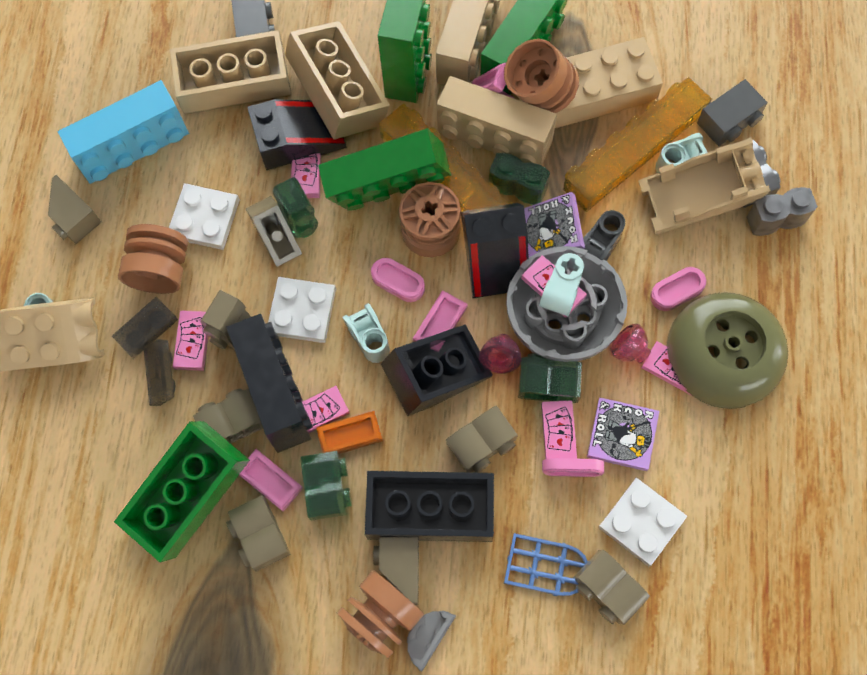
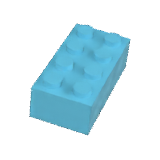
M162 80L57 131L70 157L90 184L105 179L109 174L121 168L129 167L134 161L144 156L152 155L158 149L170 143H176L189 134Z

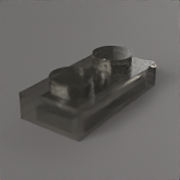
M155 297L116 331L112 337L134 359L178 319Z
M157 339L143 349L149 406H161L175 397L176 385L174 379H172V353L169 351L168 340Z

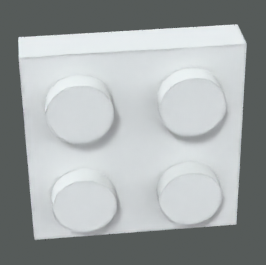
M184 183L169 228L183 234L189 243L224 250L240 199L236 194Z
M278 277L268 322H272L277 335L325 343L336 292L335 285Z
M635 478L598 528L650 567L687 518V515L638 478Z

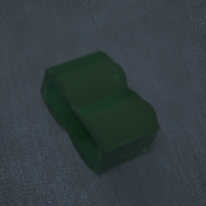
M497 153L489 169L488 185L500 194L515 195L522 202L535 205L542 202L545 196L550 172L539 164L523 163L514 155Z
M292 177L274 186L273 195L293 236L305 238L312 235L318 227V221L314 215L315 210L299 181Z
M535 353L522 357L519 370L518 398L538 401L572 400V403H578L581 395L582 362L554 361L543 358Z
M338 451L301 456L308 518L312 521L347 515V507H352L350 488L344 489L343 477L348 476L346 458H340Z

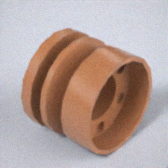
M533 39L525 41L510 54L504 67V80L507 88L525 103L553 113H558L566 108L575 98L579 88V75L575 66L547 40Z
M421 183L409 189L401 199L399 215L403 241L412 252L419 256L430 258L442 256L452 250L459 240L461 208L458 197L450 188L441 183Z
M137 224L129 227L126 234L127 241L124 244L126 255L121 258L118 279L128 287L143 292L169 294L179 291L183 268L180 264L185 261L188 239L176 230L155 224Z
M372 570L359 586L368 599L362 603L350 597L347 601L358 609L355 615L352 616L343 607L339 609L337 614L342 618L347 630L366 647L389 658L393 651L383 641L389 636L395 643L400 645L402 641L393 629L398 624L404 629L411 631L423 617L424 613L381 575Z

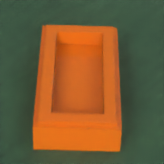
M375 411L316 427L324 458L383 441Z

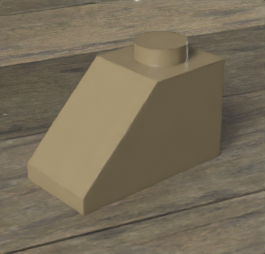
M57 175L52 178L48 216L55 223L52 229L63 240L69 237L77 244L96 228L101 221L94 211Z
M272 196L246 208L250 219L277 267L302 254L278 204Z
M379 537V546H374L373 550L374 565H379L381 574L414 605H419L418 537Z

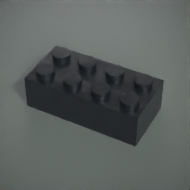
M260 313L227 326V331L265 435L276 452H282L311 440L308 430L313 428V425L302 403L303 399L292 377L293 373L282 351L283 347L272 322L265 323Z
M367 471L365 536L368 540H379V537H418L419 541L492 542L494 536V473Z

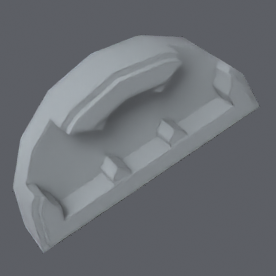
M432 611L423 615L409 632L407 637L408 653L412 663L421 672L456 615L446 611Z

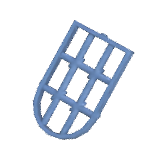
M514 533L510 554L507 557L508 565L504 584L545 592L553 596H571L578 593L577 589L571 592H560L561 583L565 584L567 582L578 585L575 579L563 577L564 566L568 567V565L582 568L588 561L579 549L566 543H557ZM516 538L536 542L535 551L532 550L530 552L514 548ZM541 543L563 548L561 556L554 557L540 554ZM567 550L576 552L583 559L584 563L567 560ZM513 553L534 557L532 568L529 567L527 569L511 565ZM544 559L560 563L558 573L554 575L536 571L538 560ZM509 571L530 574L529 585L508 581ZM540 576L557 580L555 591L535 587V577L538 578Z

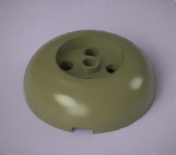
M728 292L713 293L694 300L678 314L668 334V358L678 376V380L693 397L714 407L738 409L761 401L774 391L786 371L788 344L782 326L773 313L764 305L741 294ZM716 323H720L722 328L727 331L718 330ZM750 335L755 343H749L745 336ZM708 347H714L715 358L709 352ZM741 358L747 362L744 369L736 366V359Z

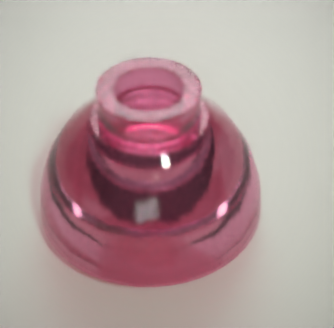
M638 323L624 328L615 338L610 348L611 356L626 362L637 361L642 363L651 353V350L648 348L647 334Z
M500 334L488 339L482 346L480 361L485 368L494 373L507 374L515 371L520 366L521 351L518 344L510 336Z

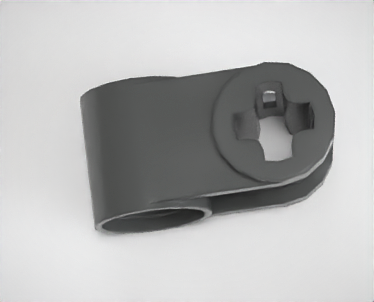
M615 210L604 212L591 231L583 238L584 249L588 250L587 253L596 256L600 260L604 259L607 261L623 234L625 227L624 216ZM613 224L618 230L609 231L604 225Z

